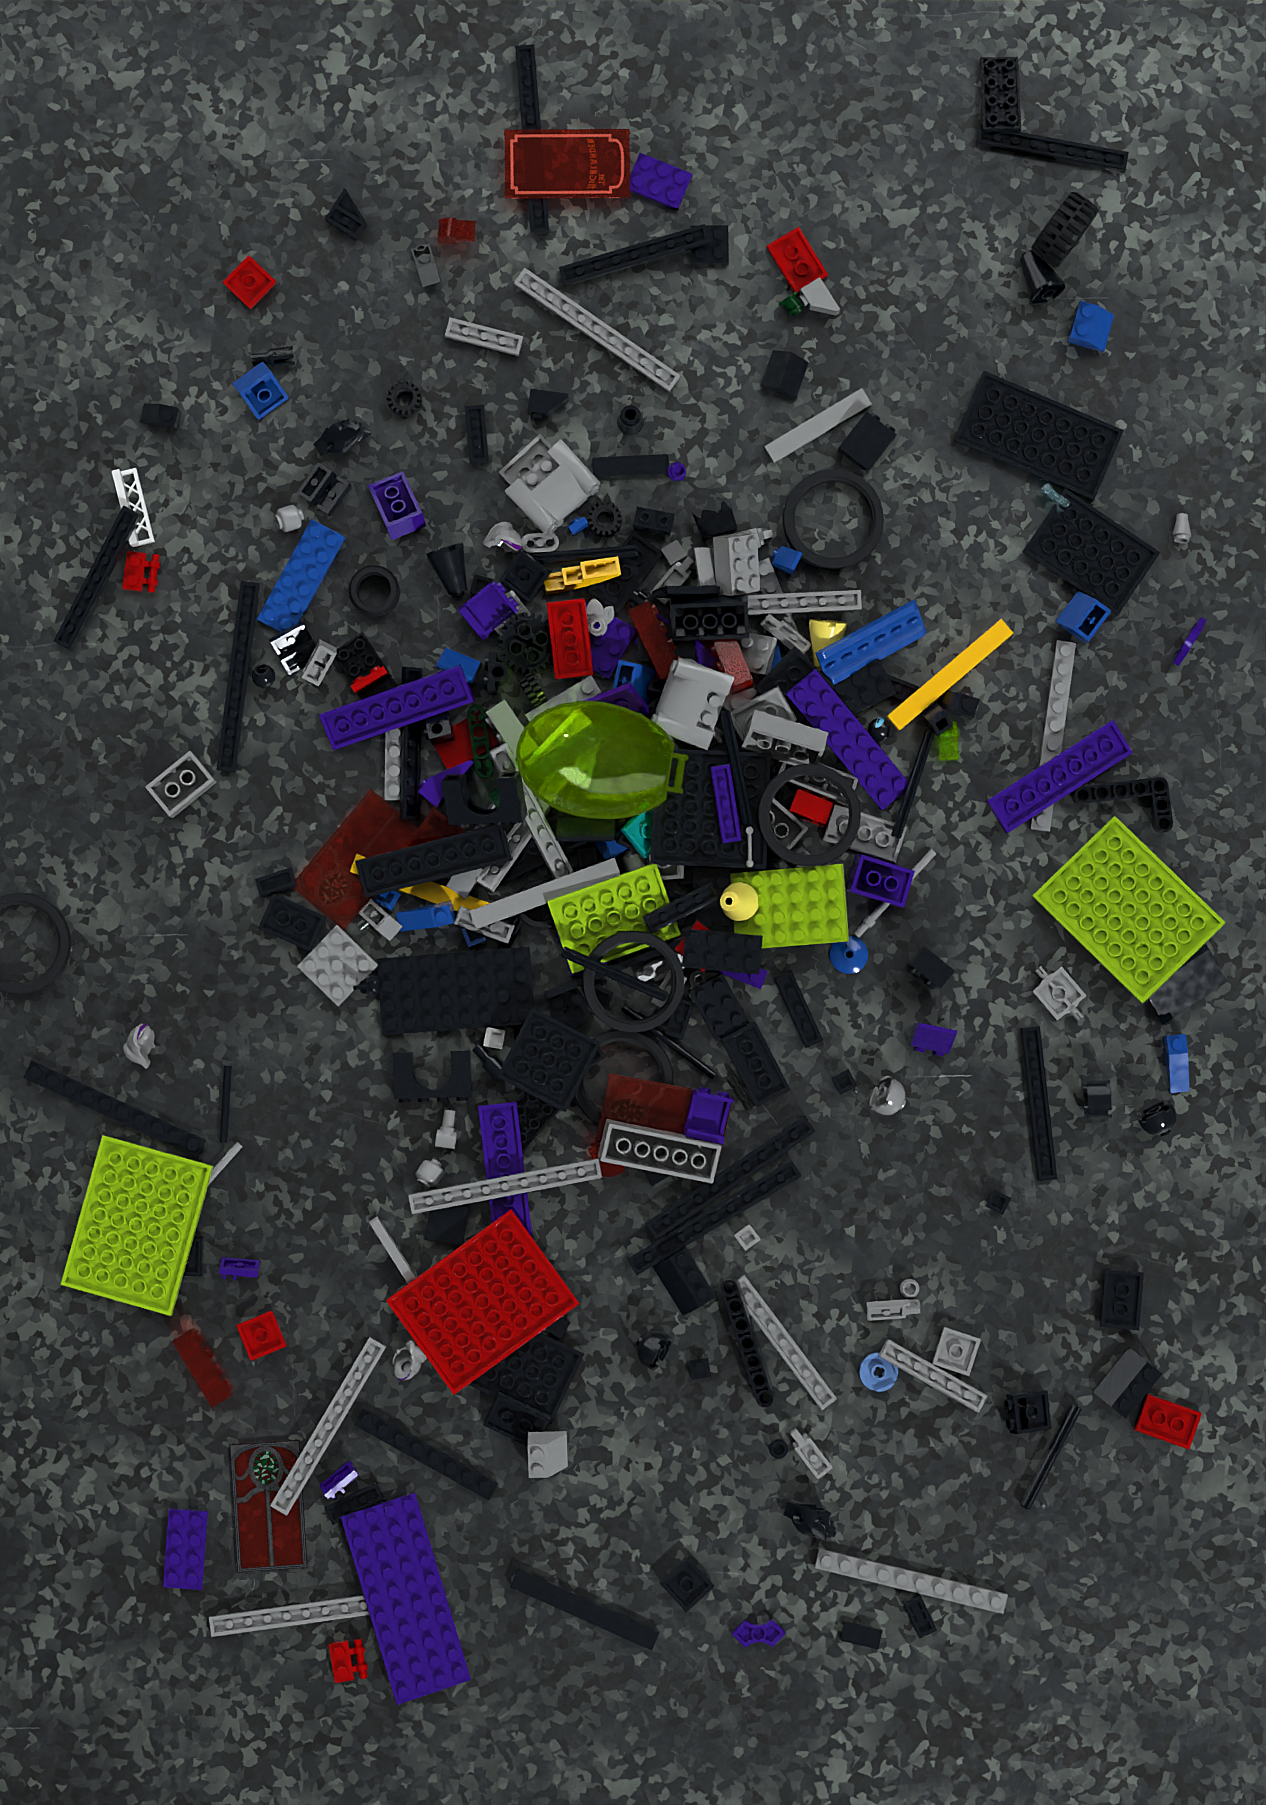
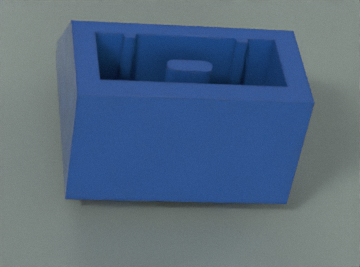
M1077 591L1055 622L1084 644H1087L1108 617L1111 610L1098 600Z
M445 648L436 664L437 670L440 672L461 664L468 684L474 685L482 663Z
M619 660L613 689L630 683L648 706L651 696L647 695L651 678H655L656 670L640 664Z

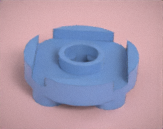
M875 1352L866 1356L860 1363L859 1375L866 1387L882 1392L894 1385L898 1377V1367L878 1357L880 1352ZM878 1366L880 1369H884L881 1377L873 1374Z

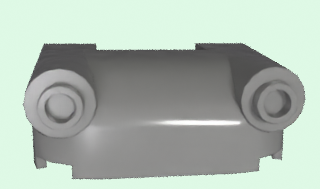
M560 439L547 451V455L521 479L518 478L505 490V493L520 507L537 529L544 534H551L592 495L598 492L600 481Z
M678 658L673 660L656 712L650 721L652 730L708 750L714 734L715 724L724 700L729 694L734 677L730 674L705 667L692 659Z

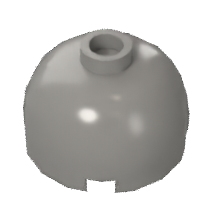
M885 1076L880 1080L882 1083L880 1087L875 1086L869 1105L873 1107L871 1110L879 1114L892 1115L905 1106V1088L895 1078Z

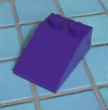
M403 471L368 485L391 540L426 527L422 511Z
M469 760L431 776L428 780L425 778L418 786L420 789L418 792L439 809L445 802L441 781L446 775L465 774L467 776L475 765Z
M855 854L845 891L904 908L915 871L862 854Z
M914 1023L909 1046H913L914 1051L925 1053V1049L932 1050L933 1055L944 1056V1053L949 1054L957 1035V1030Z

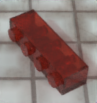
M647 601L628 610V613L660 680L663 681L668 678L673 660H677L680 656H675L673 649H675L674 643L671 638L667 639L664 633L667 629L663 621L659 622L656 617L659 613L655 604H650Z
M737 639L710 640L712 656H716L718 662H716L718 671L734 677L730 689L731 694L753 688V678Z
M192 1328L172 1342L212 1408L234 1394L232 1391L234 1387L229 1379L226 1380L224 1378L222 1366L219 1363L216 1364L212 1358L214 1353L209 1346L206 1347L203 1343L204 1337L200 1330L196 1331L195 1328Z

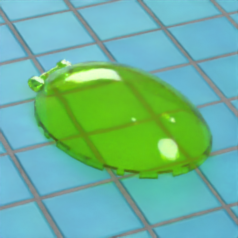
M598 701L562 703L546 709L526 725L520 735L516 749V761L524 783L538 798L560 811L594 819H619L639 815L665 801L667 792L683 794L681 787L685 761L688 760L689 755L673 753L674 743L667 733L644 715L625 707ZM672 758L678 759L674 787H669Z

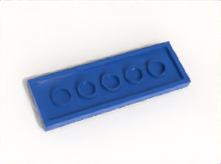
M311 519L257 620L280 633L300 623L346 538Z

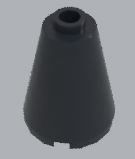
M1032 250L1022 254L1020 262L1029 299L1032 304H1045L1048 302L1047 298L1051 296L1053 299L1058 297L1065 289L1064 281L1047 262L1033 253Z
M457 543L426 553L448 594H453V597L464 595V591L467 590L463 543Z

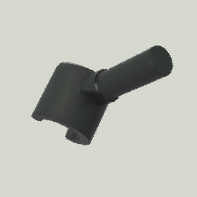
M365 919L357 923L361 932L367 929L378 940L382 937Z

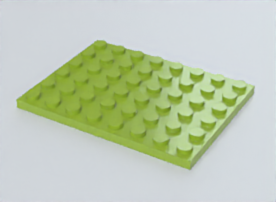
M1115 816L1032 895L1050 915L1142 1004L1226 923Z
M102 1135L61 1285L172 1316L214 1166Z

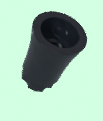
M628 405L621 410L617 419V425L624 434L635 435L643 428L644 419L637 407ZM628 416H632V417H634V419H633V420H629V418H627V417H628Z

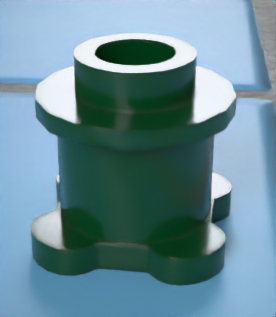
M797 291L779 303V306L784 305L788 315L792 314L795 316L803 310L801 306L804 304H801L795 296L798 294Z

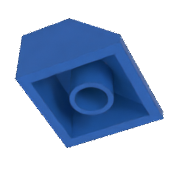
M1080 301L1076 308L1067 342L1104 352L1114 315L1098 305Z
M263 361L232 383L258 420L289 399Z

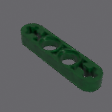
M474 704L469 707L467 714L475 771L480 778L487 779L493 773L492 759L488 753L490 752V745L485 720L486 716L483 707ZM475 708L478 711H482V714H479L478 717L479 722L483 720V724L477 723L472 725V722H476L474 715H471ZM476 727L484 729V735L480 738L475 737L473 734ZM479 746L487 748L485 756H478L476 754V749ZM489 758V762L485 761V766L490 768V771H487V775H483L482 772H479V769H482L481 762L477 763V759L485 760Z

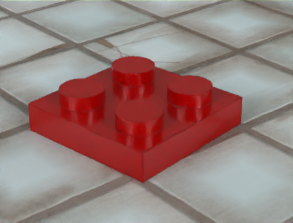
M248 255L222 283L251 310L277 282Z
M273 1310L236 1325L250 1361L287 1346Z

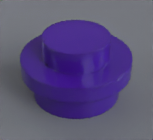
M680 462L671 463L667 470L669 478L673 481L682 480L686 475L685 466Z

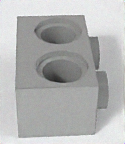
M319 639L302 670V678L319 686L337 654V648Z

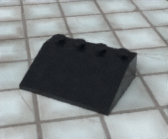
M1206 943L1147 999L1163 1024L1227 982Z

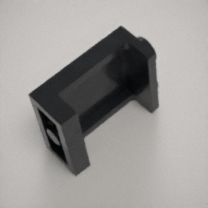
M866 411L839 446L838 451L868 474L883 452L896 438V430L889 424L884 425L880 422V418L875 413L871 412L870 414Z

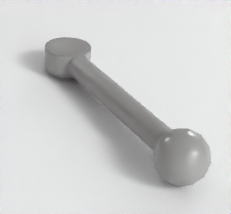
M752 827L746 828V833L748 834L747 867H752L754 864L752 861V833L754 831Z

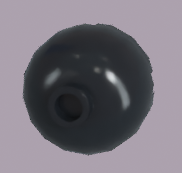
M1170 1100L1165 1105L1163 1101L1143 1110L1144 1115L1142 1117L1140 1114L1137 1116L1136 1119L1140 1126L1148 1134L1165 1136L1171 1132L1170 1129L1177 1120V1113Z
M657 1330L650 1331L645 1336L641 1335L636 1343L640 1362L651 1370H656L659 1367L657 1365L658 1361H663L670 1349L672 1342L669 1339H672V1337Z

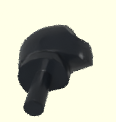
M371 974L362 980L359 985H354L353 989L360 990L363 994L378 995L381 989V980L376 974Z

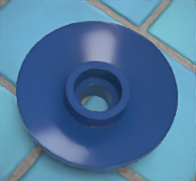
M849 936V942L833 943L830 949L832 965L835 969L845 974L860 971L868 959L866 945L855 936ZM847 951H851L853 953V956L851 958L846 957Z

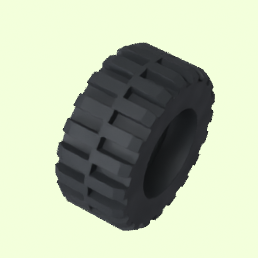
M1071 192L1031 247L1033 253L1052 267H1058L1099 212L1098 207L1080 193Z

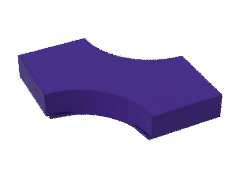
M1202 617L1197 620L1177 651L1173 660L1174 664L1178 666L1181 664L1207 620Z
M744 1619L731 1634L745 1648L755 1642L767 1643L774 1647L786 1632L773 1619L764 1624H752Z

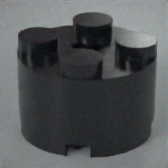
M1110 1080L1086 1081L1087 1084L1083 1085V1097L1087 1096V1104H1084V1116H1088V1119L1112 1118V1114H1108V1110H1112L1111 1088H1107L1106 1085L1110 1084Z

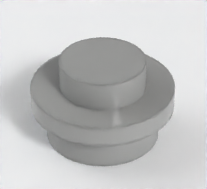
M906 1279L900 1285V1292L906 1298H913L919 1293V1285L913 1279Z

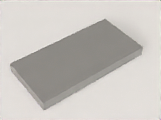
M834 803L822 839L823 841L837 844L840 841L848 825L849 811L847 807ZM861 812L858 833L848 849L895 864L907 827L905 826L902 837L897 839L891 836L895 823Z

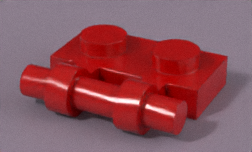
M127 551L122 589L142 592L144 584L148 585L147 592L155 593V586L158 585L157 571L160 569V555L152 554L151 561H146V553ZM145 568H150L149 578H144Z
M361 1638L355 1639V1647L351 1648L349 1640L329 1643L335 1683L354 1680V1672H359L360 1679L367 1678L368 1664L365 1663V1646L362 1645ZM352 1654H356L358 1663L356 1665H352Z

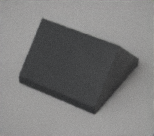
M773 350L760 386L796 399L809 362L792 352Z

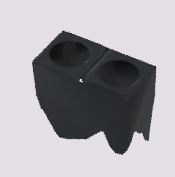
M722 501L721 509L718 513L711 510H703L701 518L692 513L702 541L737 530L732 508L730 509L724 501Z

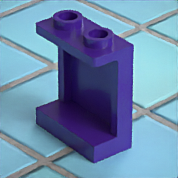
M493 580L457 609L483 641L496 627L512 614L518 612L515 608L518 606L512 597L507 598L504 594L506 589L500 582L495 583Z
M706 1087L694 1088L683 1134L686 1137L723 1144L725 1139L723 1132L730 1104L734 1101L729 1096L730 1093L724 1091L713 1093L711 1089Z

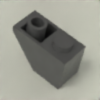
M430 244L418 245L416 248L411 249L422 287L441 282Z

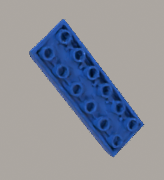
M912 600L816 652L823 675L835 685L855 674L860 668L878 659L881 660L925 636L926 629L916 601Z

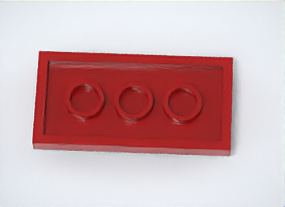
M585 598L548 602L547 612L555 679L594 675Z

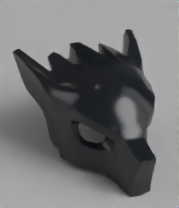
M345 417L334 423L330 428L327 427L322 436L313 445L320 456H324L327 453L345 454L359 440L368 437L372 433L363 427L361 422L356 424L355 419L350 421L349 417Z
M787 1501L783 1515L792 1520L798 1532L808 1536H817L823 1540H826L827 1537L836 1536L834 1520L829 1519L831 1512L824 1508L816 1507L813 1504H799Z

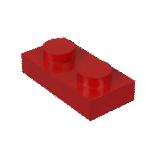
M376 666L369 671L370 674L366 677L359 676L353 680L354 684L351 687L355 694L389 675L385 667L382 666L380 668Z

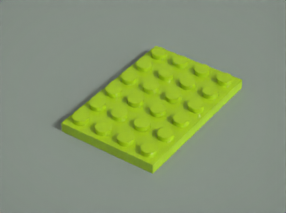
M648 864L617 877L547 900L562 947H568L588 957L599 943L613 934L632 930L650 933L642 916L669 902L657 864ZM677 922L652 933L664 941L681 935ZM642 943L619 945L610 950L600 962L610 961L649 947V945ZM567 959L572 974L584 970V966Z
M843 864L730 874L731 884L742 882L754 888L758 894L759 904L757 911L749 919L743 921L734 920V933L763 936L762 948L849 942Z

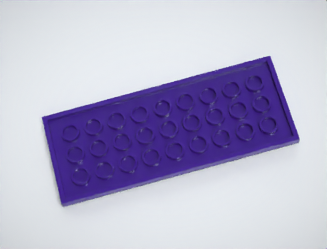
M415 1492L340 1516L396 1705L471 1680Z

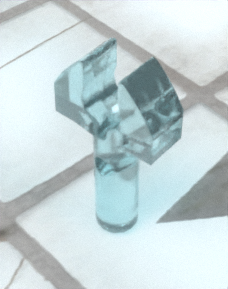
M1045 484L1040 489L1044 492L1043 495L1051 502L1056 501L1064 507L1069 506V500L1056 493L1049 484Z

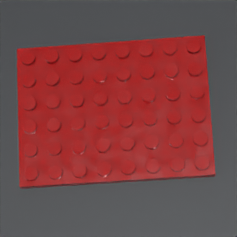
M512 1209L386 1300L453 1395L580 1304Z

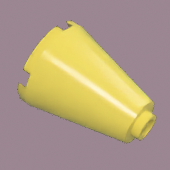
M809 619L813 664L819 671H822L816 652L842 639L847 623L835 620Z
M733 883L722 893L720 898L721 908L725 915L732 920H747L758 909V894L747 883Z

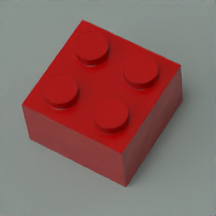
M804 787L801 790L798 789L789 812L798 818L824 827L834 804L830 802L831 798L824 795L819 797L812 795L813 791Z

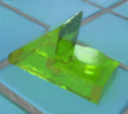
M952 722L953 726L938 736L939 761L959 760L957 722Z

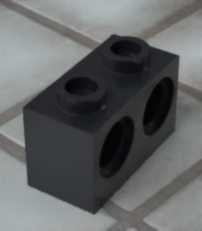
M637 506L633 529L671 536L675 514Z
M449 711L422 719V722H426L427 727L424 729L426 740H430L432 745L455 740ZM442 728L441 733L434 734L436 729Z

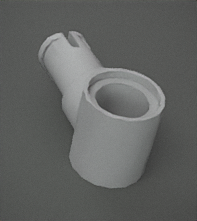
M444 1110L442 1127H440V1130H437L435 1147L455 1149L457 1132L453 1128L455 1111Z

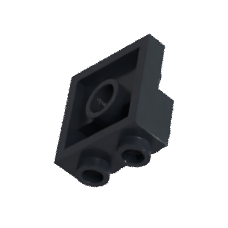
M1048 1390L1006 1394L1007 1399L1004 1400V1408L1008 1411L1006 1427L1010 1430V1433L1023 1434L1051 1429Z

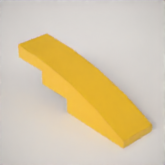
M618 556L580 562V566L562 568V572L551 573L544 583L546 595L590 586L620 576L621 570Z

